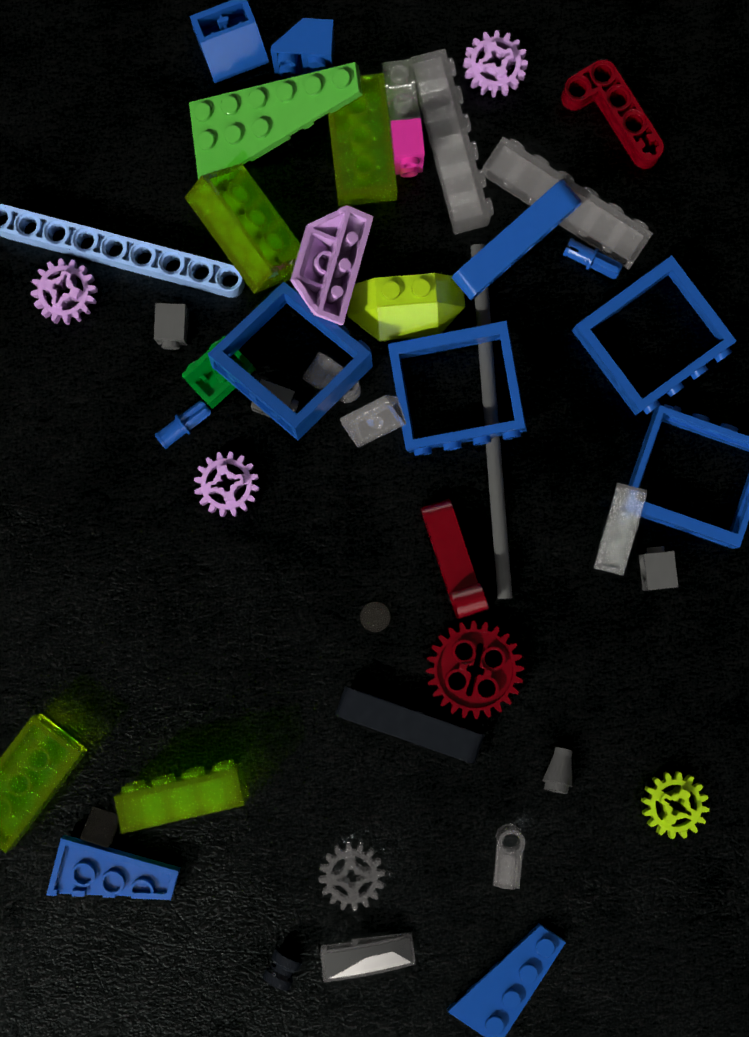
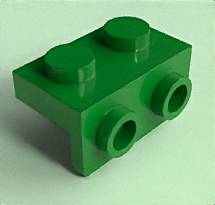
M226 336L215 341L206 353L198 360L190 363L186 371L182 373V377L211 409L217 406L236 388L212 368L208 353ZM239 350L230 357L250 375L256 370L253 364Z

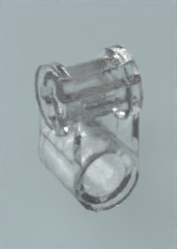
M318 352L302 378L312 386L322 390L343 367L330 357ZM359 381L352 387L353 390H349L340 401L351 403L359 397L361 393Z

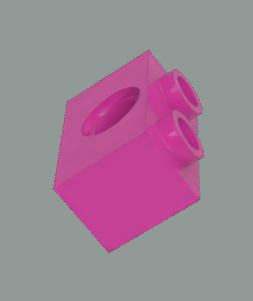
M421 118L391 121L390 146L393 174H400L401 177L416 176L418 172H423L425 156Z

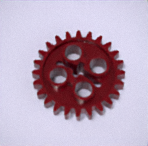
M471 621L470 629H466L465 625L460 622L459 632L456 633L449 627L448 633L450 637L447 639L439 635L438 638L442 645L440 647L436 645L431 646L437 654L436 657H427V660L434 663V667L425 669L427 673L434 674V678L427 683L428 685H437L438 688L432 693L434 697L441 694L444 696L440 702L441 706L449 702L452 703L450 708L452 714L458 708H461L463 718H466L468 712L472 711L474 718L478 719L479 713L482 710L487 717H491L490 708L494 707L498 712H502L500 702L504 701L507 704H511L512 702L507 696L509 692L513 694L519 693L513 685L514 683H523V680L516 676V672L524 670V667L515 663V661L522 658V655L512 653L517 643L507 645L508 633L501 637L497 636L499 632L498 626H495L490 632L488 631V622H484L480 629H477L475 621ZM464 642L470 645L472 652L468 659L460 660L455 654V649L457 645ZM482 643L483 648L478 662V667L482 668V673L475 675L472 695L467 696L466 692L471 679V672L467 671V666L474 664L477 645ZM490 650L498 651L501 656L500 663L495 667H489L485 662V655ZM460 672L464 676L465 683L461 688L452 689L449 686L448 679L452 673ZM489 679L493 682L494 690L489 696H482L478 692V685L482 680Z

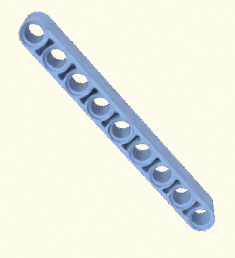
M0 204V217L3 215L8 216L7 222L0 226V236L3 238L226 297L239 296L244 290L245 282L241 271L234 265ZM37 223L35 231L30 234L24 233L28 224ZM57 231H65V236L62 240L53 241V236ZM86 238L94 239V243L90 248H81V244ZM116 245L123 246L120 255L115 257L109 255L112 247ZM141 254H152L148 263H138V258ZM170 261H179V269L174 272L166 270V266ZM206 268L209 270V274L205 279L194 278L195 272L198 269ZM233 275L238 278L237 283L232 287L223 285V281L227 276Z

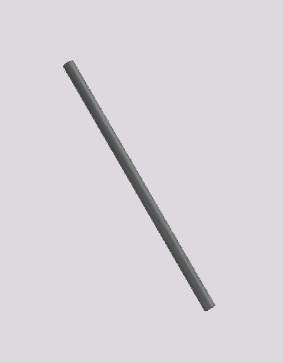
M485 244L471 245V258L484 248ZM487 287L474 298L477 326L491 324L489 288ZM492 341L478 344L484 426L499 423ZM500 436L491 438V443L486 444L497 599L512 598L501 443Z

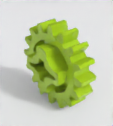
M679 771L675 772L674 778L668 772H663L664 780L662 781L656 777L652 778L655 786L653 788L645 786L644 788L649 793V797L641 798V802L648 805V808L642 810V814L644 816H651L647 824L650 827L658 825L656 832L660 835H663L667 830L668 837L671 839L675 838L676 832L682 838H687L686 830L688 829L697 833L698 830L695 824L697 822L705 824L706 822L701 817V813L709 812V808L702 805V802L709 799L706 794H699L703 788L702 784L696 783L692 785L694 777L687 775L683 780L682 773ZM678 785L671 791L662 792L668 786ZM691 794L694 800V809L691 808L689 802ZM665 798L670 801H677L685 811L672 808L665 801ZM656 800L660 803L661 807L659 816L656 812ZM688 818L681 824L672 825L679 819Z

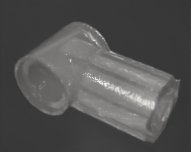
M505 824L498 829L496 834L497 845L493 886L502 889H520L525 838L520 828L516 825ZM508 834H515L519 839L516 845L507 847L502 844L503 838Z

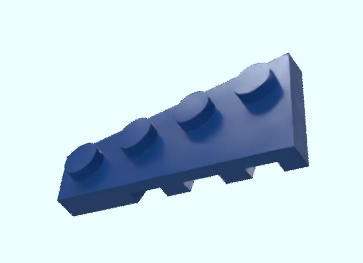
M63 835L59 843L46 895L72 894L74 897L103 895V898L131 896L132 899L171 900L181 867Z
M538 923L500 962L495 963L483 978L477 983L475 982L457 1002L447 1008L448 1013L484 1037H505L565 945V940Z

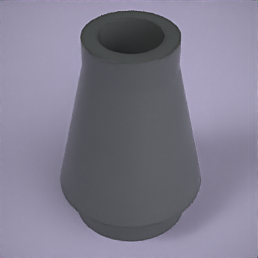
M555 747L553 757L542 780L545 782V790L568 794L569 787H572V750Z

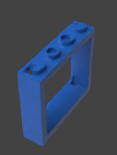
M672 255L576 324L572 330L635 416L642 410L647 415L661 405L658 399L667 393L669 397H672L685 386L682 384V381L689 376L693 380L698 378L708 370L705 364L712 359H715L717 363L732 353L729 347L736 342V339ZM669 275L719 343L642 399L592 330Z
M282 282L208 353L214 370L296 440H299L373 367L372 351L365 342L361 340L356 341L352 338L344 325L341 326L313 315L296 288H291L285 282ZM286 304L291 306L354 358L298 414L230 358Z
M507 321L388 344L405 448L409 453L414 452L415 456L432 454V449L443 447L444 451L457 450L462 448L461 443L473 441L474 446L491 443V438L503 436V440H510L521 437V432L527 431ZM501 340L515 420L415 439L401 359Z
M667 404L658 406L654 409L620 510L731 549L740 548L749 522V474L729 531L636 498L661 422L749 452V436L738 433L737 427L721 423L720 426L709 422L710 418L701 414L693 413L690 416L681 413L682 409L678 406Z

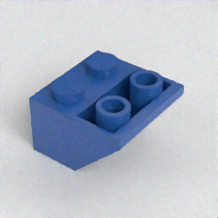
M230 0L190 16L193 30L214 83L269 63L256 21L247 0Z
M302 18L271 45V56L274 73L284 78H291L332 68L334 65L335 49L333 20Z

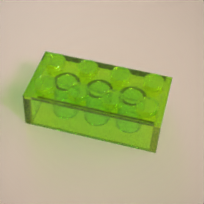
M384 73L361 75L363 95L334 113H328L338 206L397 200V183Z
M240 163L202 175L185 196V199L253 293H258L290 280L301 244L244 165Z
M41 713L33 715L0 758V849L5 853L17 845L88 751L86 747Z
M233 759L215 763L216 765L212 766L211 770L206 771L204 766L187 769L186 772L182 773V776L176 778L174 773L157 776L156 779L151 780L152 783L146 785L144 780L127 783L126 786L121 787L122 791L114 796L121 833L244 806L249 799V793L242 762L234 764Z

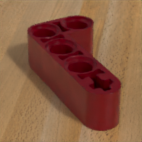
M598 60L567 80L561 95V101L567 109L577 111L595 101L636 166L642 169H649L657 163L664 150L663 141L612 62ZM603 74L608 81L600 82L594 75ZM578 89L582 92L583 96L575 97L569 90ZM610 99H620L623 103V106H614L611 103ZM626 123L636 124L639 131H630L626 127ZM643 149H644L645 151L651 150V151L653 152V154H651L650 152L644 153V152H643Z
M450 499L421 507L422 516L457 619L487 610L488 604L481 584L477 581Z

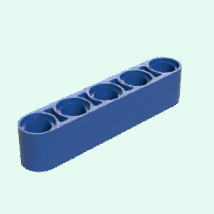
M563 179L560 180L465 263L451 277L452 280L470 300H473L582 204V200Z

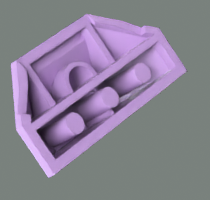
M346 205L306 226L290 281L313 315L341 326L344 324L374 216Z

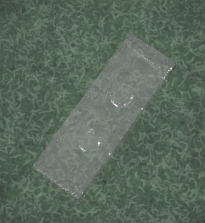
M617 483L595 559L594 569L624 575L647 496V490Z

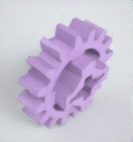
M495 30L494 37H489L488 33L484 32L482 41L474 38L473 48L467 47L466 56L468 58L464 59L463 67L469 69L465 71V78H473L472 88L478 85L481 86V95H484L487 90H491L492 97H496L497 91L501 90L503 95L506 96L508 95L509 86L516 90L519 85L518 80H524L526 73L523 70L527 69L528 61L523 60L526 50H518L519 39L514 42L509 41L510 33L501 38L498 30ZM483 51L484 58L479 59V62L476 63L478 55ZM512 65H515L513 73L507 77V70L511 69Z
M60 258L58 266H54L50 261L47 262L49 270L45 272L39 269L38 272L42 276L41 279L32 280V283L38 289L31 291V295L34 298H39L33 303L37 309L43 308L41 314L45 318L52 314L51 320L58 324L61 318L66 325H70L71 317H74L79 322L82 321L80 313L90 314L91 311L87 307L88 304H96L97 302L91 296V294L98 292L96 286L90 285L95 281L94 277L91 274L86 275L88 270L84 265L77 269L75 260H71L66 265L65 261ZM77 277L80 278L83 284V291L76 287ZM67 288L70 290L69 293H63L62 296L59 294L60 290H66ZM46 293L52 296V307L47 302ZM78 303V304H77L76 306H74L73 308L68 309L70 306H72V305Z
M230 451L227 458H224L218 452L216 461L207 457L208 467H198L202 477L194 478L196 483L201 484L200 488L194 490L195 494H203L204 496L199 503L202 506L210 503L208 511L214 513L218 508L221 517H225L227 510H230L233 516H237V508L239 507L246 512L248 508L245 503L247 501L255 503L256 501L251 493L260 490L258 486L253 485V481L259 479L258 474H250L254 468L253 464L250 463L244 466L245 457L241 455L237 460H234V453ZM228 465L238 467L244 474L235 475L231 473ZM217 469V474L213 481L208 482L210 474ZM226 477L230 481H236L230 485V491L228 492L220 487ZM242 487H246L244 495L237 501L236 495ZM210 495H222L226 504L214 501Z

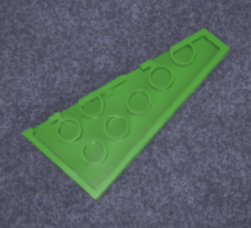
M353 62L189 102L199 188L205 191L213 186L212 183L223 176L228 177L235 172L236 168L248 161L253 162L291 139L290 136L302 128L306 130L314 125V121L327 113H334L362 96L358 64Z

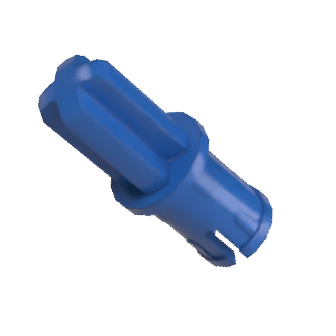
M571 238L568 245L578 252L566 247L563 253L564 256L587 266V270L591 268L611 279L618 277L623 266L622 263L600 253L599 248L594 250Z
M202 400L198 401L180 416L176 414L174 416L175 420L159 432H156L155 437L165 449L169 448L170 445L186 433L190 435V430L211 414L209 407Z

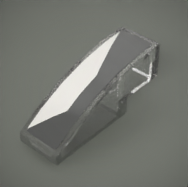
M412 932L352 939L351 942L321 945L320 949L324 982L364 977L415 965Z

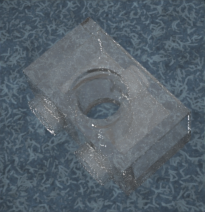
M412 59L382 63V80L390 130L391 121L420 118Z

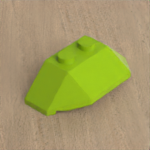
M438 273L372 278L354 285L347 315L349 319L358 324L379 342L416 339L443 333L465 308L464 292L452 280V276Z

